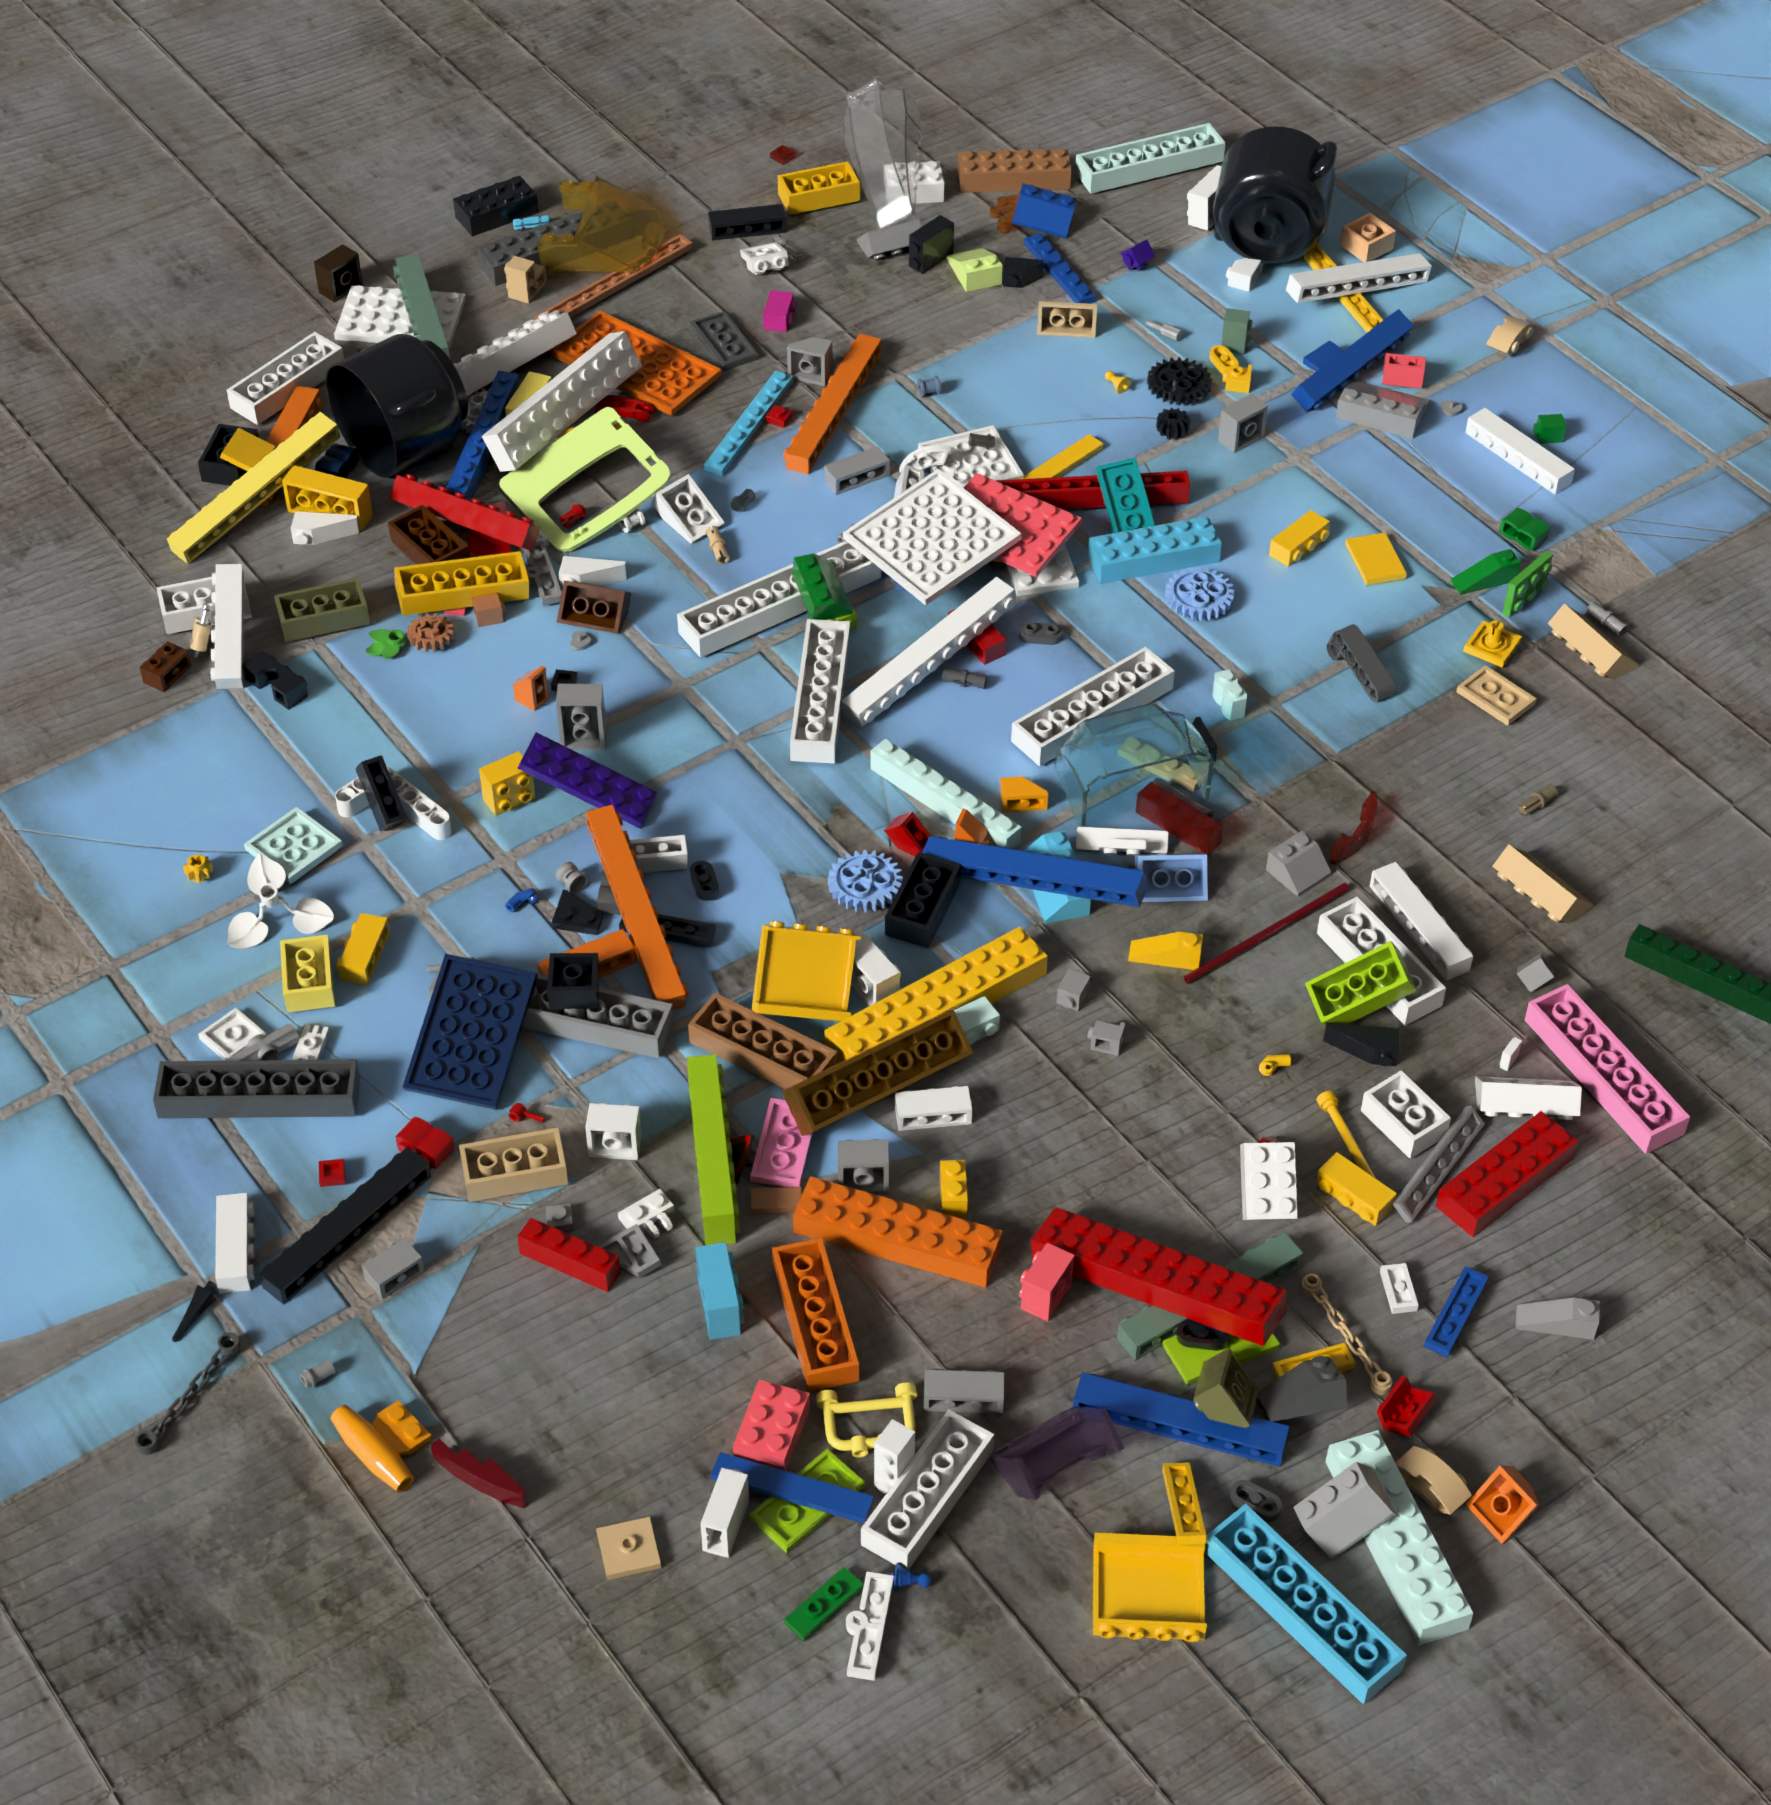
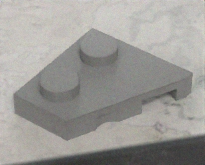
M637 1224L598 1246L618 1255L620 1268L639 1278L662 1265Z

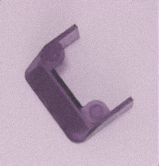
M1075 1406L1057 1414L990 1454V1458L996 1469L1018 1497L1037 1500L1040 1498L1039 1489L1042 1488V1481L1081 1458H1090L1091 1461H1095L1105 1456L1106 1450L1120 1451L1124 1449V1446L1106 1409Z

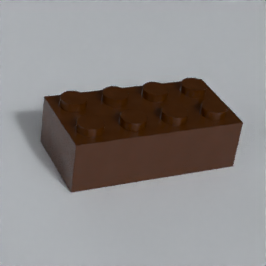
M424 505L388 522L391 542L416 565L471 558L469 545Z

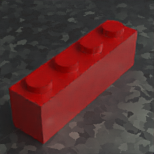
M533 1218L528 1220L517 1236L520 1254L606 1292H609L621 1274L618 1255Z

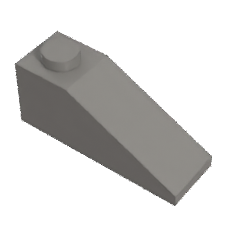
M1573 1297L1519 1304L1516 1306L1515 1329L1594 1340L1599 1325L1600 1301Z

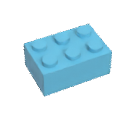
M726 1242L695 1247L697 1278L709 1339L741 1335L740 1324H744L742 1310L744 1306L742 1295L738 1291L737 1272H734L733 1252H728Z

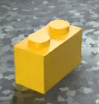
M965 1160L940 1161L941 1212L960 1219H967L968 1196Z

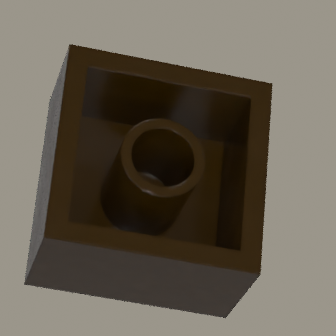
M343 244L314 261L319 293L333 302L349 294L351 286L363 285L359 255Z

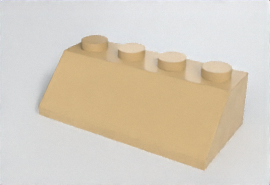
M1563 604L1547 623L1553 628L1551 632L1560 640L1562 638L1567 640L1568 642L1565 645L1574 652L1578 650L1582 654L1580 658L1588 665L1594 664L1596 666L1594 671L1603 678L1607 675L1615 679L1639 666L1634 659L1585 616L1566 604Z
M1508 844L1492 866L1499 871L1497 876L1506 882L1510 880L1514 883L1515 886L1513 888L1523 896L1529 895L1532 898L1530 902L1539 909L1544 907L1549 911L1547 916L1557 923L1562 921L1569 924L1594 905L1527 851Z

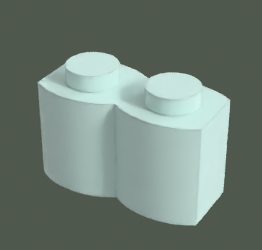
M1231 670L1216 672L1212 692L1214 700L1221 706V711L1228 720L1243 718L1247 701L1245 689L1238 684L1237 676Z

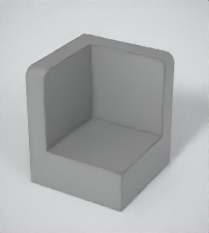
M1540 953L1518 967L1517 975L1527 989L1532 992L1554 978L1555 971L1544 955Z

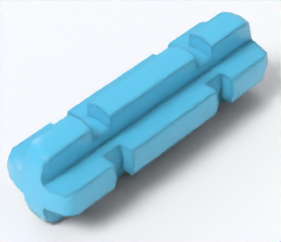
M543 215L541 218L535 216L523 218V220L521 218L514 219L513 227L514 230H522L524 227L531 229L550 223V218L548 215Z

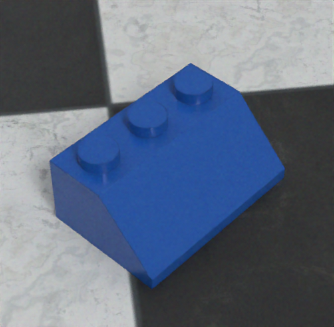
M1023 183L1012 223L1066 239L1077 198Z

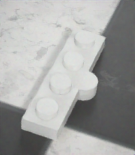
M866 1572L860 1610L850 1612L846 1617L847 1632L854 1636L847 1667L848 1677L875 1681L894 1583L893 1575Z

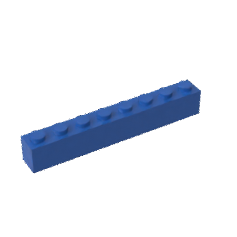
M1400 309L1396 310L1303 381L1291 395L1306 412L1311 408L1316 410L1324 403V398L1329 400L1336 394L1337 388L1342 390L1349 383L1348 380L1350 378L1355 380L1362 373V369L1366 371L1374 364L1373 361L1375 359L1377 361L1382 359L1386 354L1385 351L1389 350L1391 352L1396 348L1399 340L1404 342L1411 335L1409 331L1414 325Z
M498 370L446 487L451 490V495H455V492L466 495V500L470 502L474 497L492 456L482 435L506 417L505 407L519 387L518 374Z
M1083 1372L1073 1404V1413L1278 1467H1280L1290 1427L1278 1421L1271 1422L1257 1418L1254 1415L1251 1425L1247 1428L1210 1420L1204 1412H1200L1197 1409L1194 1401L1179 1398L1174 1394H1164L1147 1387L1140 1388L1123 1381H1113L1102 1378L1097 1374H1086Z

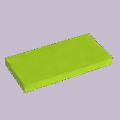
M1272 1333L1264 1347L1231 1334L1226 1348L1219 1351L1185 1347L1178 1342L1177 1335L1163 1340L1162 1346L1188 1386L1198 1382L1204 1361L1228 1348L1232 1350L1240 1363L1243 1364L1278 1350L1280 1344Z
M828 1448L798 1473L801 1476L857 1492L865 1487V1481ZM769 1497L749 1514V1519L782 1550L788 1553L832 1514Z

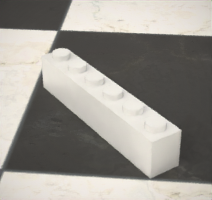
M1483 408L1468 417L1466 434L1553 494H1557L1572 485L1575 472L1572 466L1488 409Z
M216 564V573H212V586H215V592L211 593L212 605H215V610L211 611L212 624L215 623V629L211 630V641L215 643V649H211V661L215 662V668H211V681H215L217 689L243 688L244 572L242 564Z
M1397 862L1373 870L1370 882L1371 889L1442 977L1447 981L1470 972L1473 960L1471 950L1464 946L1457 933L1453 932L1447 925L1444 917L1437 913L1432 903L1421 893L1420 888L1410 880L1407 872L1401 869Z

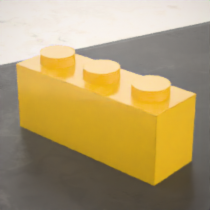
M1312 510L1308 511L1271 539L1269 555L1287 567L1294 562H1298L1302 556L1311 552L1315 546L1324 542L1329 537L1330 521Z
M360 913L357 922H354L352 925L350 938L345 941L343 955L337 959L336 969L339 971L341 981L363 985L369 984L390 934L387 917Z
M1338 1152L1318 1169L1316 1185L1323 1192L1329 1193L1339 1200L1343 1206L1349 1207L1359 1214L1363 1220L1377 1226L1394 1209L1392 1203L1395 1201L1397 1193Z

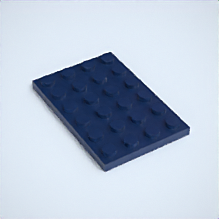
M445 954L404 1080L403 1089L497 1110L537 982V973Z

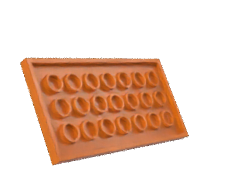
M601 310L575 329L576 335L549 349L550 356L571 365L609 333L625 331L642 367L616 387V389L640 401L651 403L654 408L670 416L677 413L722 376L720 368Z

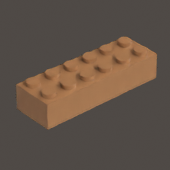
M1068 149L958 152L957 173L960 193L1021 191L1023 183L1045 190H1070L1071 166Z
M717 993L710 997L688 1024L689 1043L712 1054H716V1056L783 1089L837 1064L836 1050Z

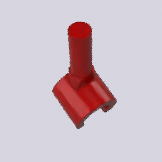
M521 1103L514 1104L509 1110V1118L515 1122H519L522 1117L542 1123L545 1119L544 1116L527 1111L526 1107Z

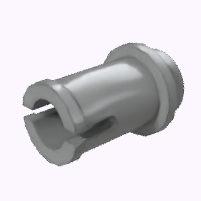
M326 1359L309 1370L307 1368L304 1369L303 1373L300 1374V1379L306 1388H314L316 1383L334 1375L336 1371L331 1361Z

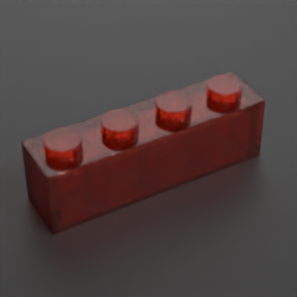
M1150 782L1137 793L1135 811L1137 814L1199 852L1205 853L1208 856L1221 844L1223 825L1153 782Z

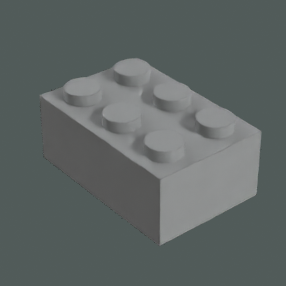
M558 684L556 708L560 744L571 750H605L607 726L603 684Z

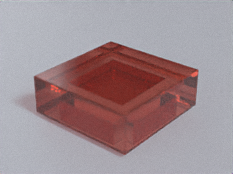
M784 145L770 152V158L782 165L796 157V152Z

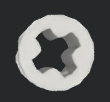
M638 508L618 523L622 531L628 533L631 531V528L637 525H644L645 518L642 511Z

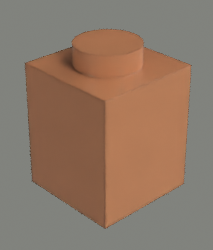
M497 593L472 598L478 627L504 623L505 604L504 601L499 600Z

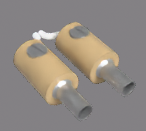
M203 604L200 617L195 618L191 634L190 648L195 650V658H197L199 651L206 652L211 632L212 621L209 620L211 610L210 605Z

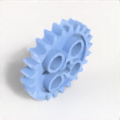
M1189 567V572L1182 569L1181 574L1174 573V578H1169L1165 591L1166 603L1170 604V609L1176 608V614L1182 612L1183 618L1188 615L1191 616V620L1198 617L1200 621H1202L1203 617H1206L1208 620H1211V616L1219 618V613L1225 615L1226 610H1230L1231 605H1233V584H1229V578L1223 579L1224 574L1216 575L1217 570L1209 572V569L1206 568L1204 571H1201V568L1197 567V570L1194 571Z
M866 850L863 851V854L854 851V856L846 853V859L839 857L838 864H832L833 869L829 870L828 877L829 893H833V899H838L839 905L846 903V909L855 906V912L863 908L865 913H867L868 908H872L876 912L877 906L885 909V902L892 904L893 898H895L903 882L902 870L898 869V863H892V857L884 859V853L876 856L875 850L871 854H868Z

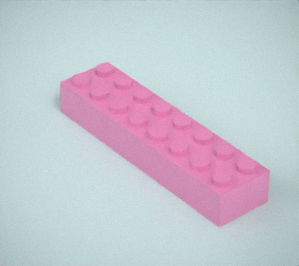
M1568 984L1529 1002L1525 1016L1527 1024L1645 1154L1685 1135L1690 1116Z

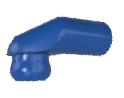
M534 888L520 891L505 903V907L510 912H514L526 900L530 904H534L540 899V895Z

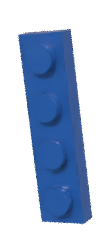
M1464 1267L1425 1340V1348L1447 1358L1449 1357L1488 1282L1489 1276L1469 1267Z

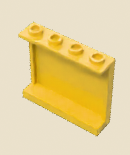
M770 921V925L762 924L752 1010L760 1014L842 1021L850 1017L851 1012L847 1011L856 940H861V936L854 934L853 929L840 928V932L831 931V927L817 926L815 930L808 929V925L794 923L793 927L784 926L785 922Z
M1094 1533L1093 1635L1102 1638L1128 1637L1133 1640L1142 1638H1156L1160 1641L1182 1639L1187 1642L1205 1640L1207 1629L1204 1598L1205 1544L1178 1545L1177 1536Z

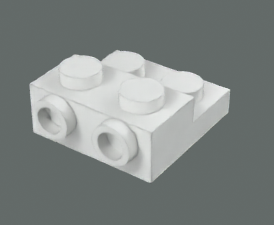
M777 242L740 249L741 257L747 262V269L756 275L763 274L766 270L778 271L782 270L785 266H789L787 250Z

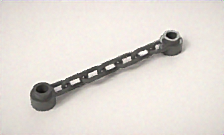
M228 1332L219 1337V1349L211 1357V1362L194 1377L185 1393L173 1402L160 1423L155 1424L151 1430L142 1431L136 1436L135 1444L140 1453L150 1455L156 1451L158 1441L166 1433L167 1427L174 1418L182 1414L189 1405L190 1399L207 1384L216 1368L222 1365L229 1356L237 1354L240 1349V1342L235 1333ZM220 1352L225 1355L221 1361L217 1357ZM202 1375V1378L205 1380L198 1387L195 1382ZM180 1402L182 1407L176 1413L173 1409ZM157 1428H158V1431L160 1432V1434H159L158 1436H156V1434L154 1433V1431H155Z

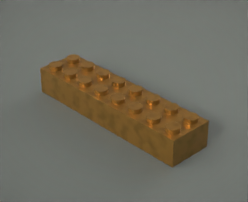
M952 1009L781 1092L801 1135L804 1136L973 1054V1051Z

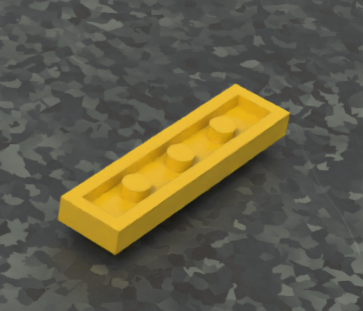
M1190 1462L1163 1463L1162 1473L1178 1545L1206 1544V1531Z

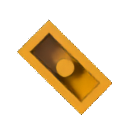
M1023 776L1000 778L999 794L1002 813L1047 810L1048 791Z

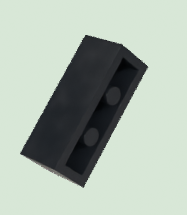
M380 755L360 762L355 770L379 830L383 831L401 825L407 819V816L383 756Z

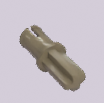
M1549 784L1539 792H1533L1528 799L1518 805L1519 812L1528 815L1537 808H1543L1545 803L1557 797L1558 791L1556 787Z

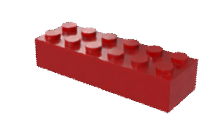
M1540 1111L1441 1187L1436 1207L1473 1238L1573 1160L1578 1140Z

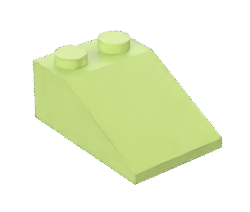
M980 248L946 256L947 261L966 292L1002 284L1003 265L996 254Z

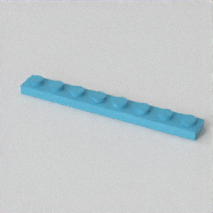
M774 371L705 462L704 471L719 476L725 474L764 422L766 415L793 383L792 375Z

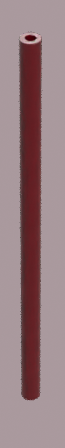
M1341 884L1186 974L1183 977L1184 981L1187 984L1192 983L1348 892V884Z

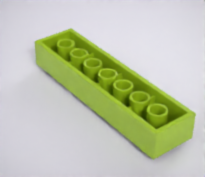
M716 1054L687 1057L689 1095L705 1245L726 1242V1244H736L735 1233H740L739 1208L736 1199L737 1191L736 1182L734 1181L732 1147L729 1138V1122L725 1118L728 1117L727 1103L725 1102V1086L722 1079V1064H717Z

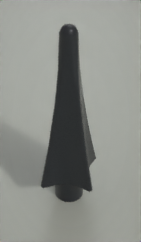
M208 1281L204 1288L197 1285L188 1309L172 1337L173 1342H177L189 1326L216 1300L212 1295L217 1287L214 1282Z

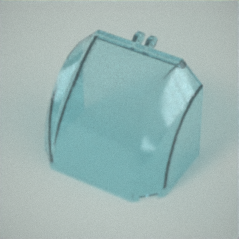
M1149 703L1083 720L1076 726L1071 736L1056 753L1054 767L1078 826L1085 827L1087 795L1091 791L1090 786L1098 779H1105L1108 776L1186 757L1204 799L1208 800L1214 759L1204 739L1184 714L1166 711L1155 703Z

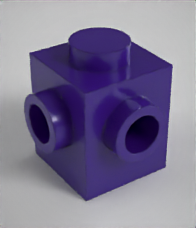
M1147 239L1121 252L1128 270L1135 267L1139 270L1147 266L1146 261L1156 257Z

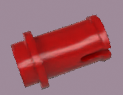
M574 504L569 512L560 517V522L566 521L562 525L569 528L577 520L585 517L586 509L581 504Z

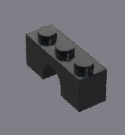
M261 650L242 663L245 680L259 690L265 685L271 684L274 700L286 709H291L308 697L306 680L292 672L288 666L279 663L272 655L269 656Z

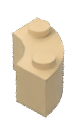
M1509 315L1504 318L1506 322L1502 326L1497 325L1486 345L1493 350L1512 357L1513 353L1517 352L1519 345L1525 343L1526 338L1529 339L1531 336L1533 325Z
M1413 1446L1395 1462L1407 1487L1420 1495L1433 1512L1451 1515L1472 1496L1466 1487L1467 1482L1461 1474L1455 1473L1431 1449L1425 1450Z

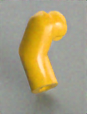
M1290 1054L1267 1055L1260 1063L1259 1071L1264 1076H1269L1278 1067L1290 1066Z

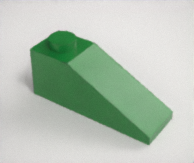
M1512 549L1492 553L1451 578V583L1460 595L1507 584L1518 575L1521 562Z

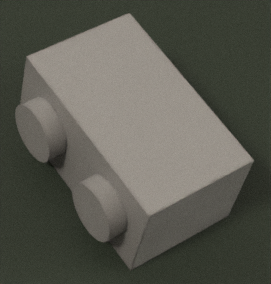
M405 1238L391 1244L385 1251L371 1257L362 1265L365 1281L381 1299H384L425 1272L422 1257Z

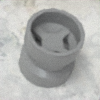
M573 862L562 864L556 872V879L561 884H565V887L571 893L580 892L587 884L588 877L582 871H578L577 866Z

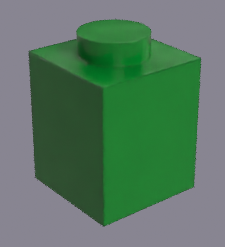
M1562 414L1538 415L1533 432L1540 444L1561 443L1564 441L1567 426Z

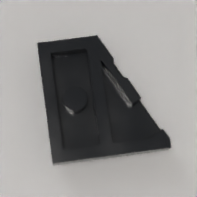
M563 889L551 922L552 928L598 935L603 920V912L568 890Z

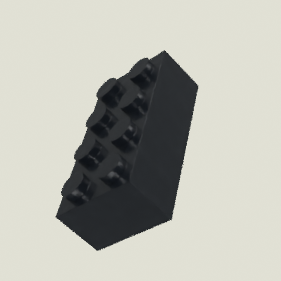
M521 176L512 177L511 179L453 198L455 218L471 236L512 223L514 219H523L539 213L537 194Z
M918 852L885 915V935L929 948L961 883V864Z

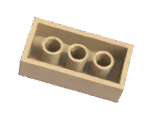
M558 1127L459 1145L468 1202L568 1185L566 1164Z

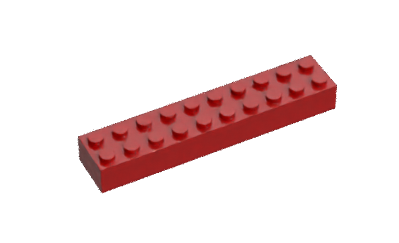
M1058 1207L1053 1209L1031 1239L1032 1259L1038 1250L1042 1251L1046 1243H1049L1074 1255V1277L1263 1347L1287 1312V1294L1283 1288Z

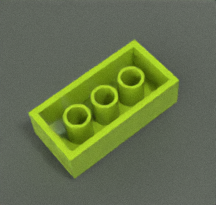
M1392 941L1305 983L1319 1019L1324 1026H1326V1022L1349 1024L1417 991L1402 955Z

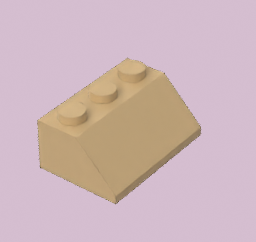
M1039 301L1037 335L1095 338L1098 304Z

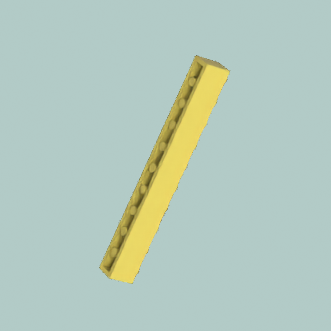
M321 412L312 417L304 426L296 430L287 440L280 443L275 450L266 455L258 464L250 468L246 474L234 481L217 498L204 506L194 517L187 520L177 531H174L167 538L171 551L187 564L191 563L283 486V478L293 465L305 468L341 437L337 424Z

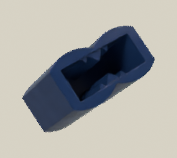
M334 443L326 450L325 455L316 462L315 470L347 478L349 472L356 467L359 461L357 448Z

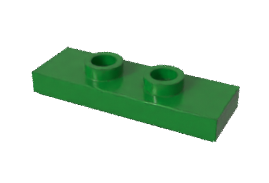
M843 1567L784 1619V1624L801 1640L805 1641L863 1590L864 1584L848 1569Z

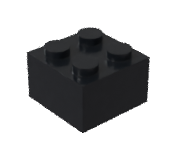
M550 953L547 984L549 1009H598L600 979L598 953Z

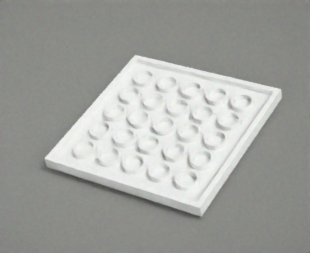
M937 469L843 532V539L924 605H927L1022 540V533L945 473Z

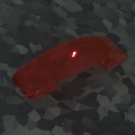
M1372 791L1363 803L1360 816L1362 822L1353 835L1350 837L1342 834L1333 846L1331 864H1338L1353 856L1368 840L1374 826L1377 810L1376 792Z

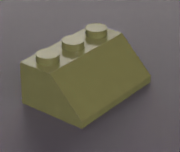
M1228 1348L1203 1362L1194 1394V1403L1200 1412H1204L1210 1420L1247 1428L1251 1425L1259 1388L1232 1350Z

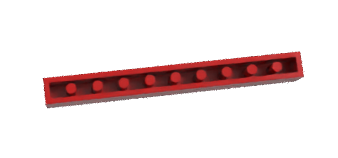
M1187 471L1140 473L1149 505L1188 503L1190 481ZM1097 475L995 480L1062 510L1105 507Z

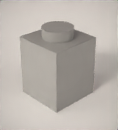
M1068 969L1057 989V1004L1079 1011L1089 993L1091 976Z

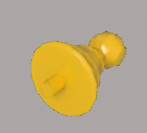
M1113 371L1105 373V379L1112 381L1118 394L1130 388L1131 379L1129 377L1115 376Z

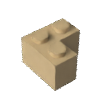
M514 256L505 265L504 272L506 273L508 298L529 304L547 283L546 266L535 264L534 261Z

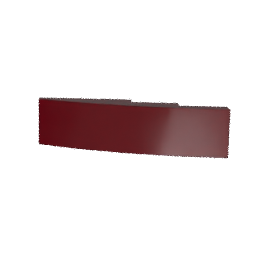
M439 1438L431 1444L433 1459L461 1481L499 1501L523 1509L528 1506L526 1491L491 1458L481 1464L465 1448L458 1454H455Z

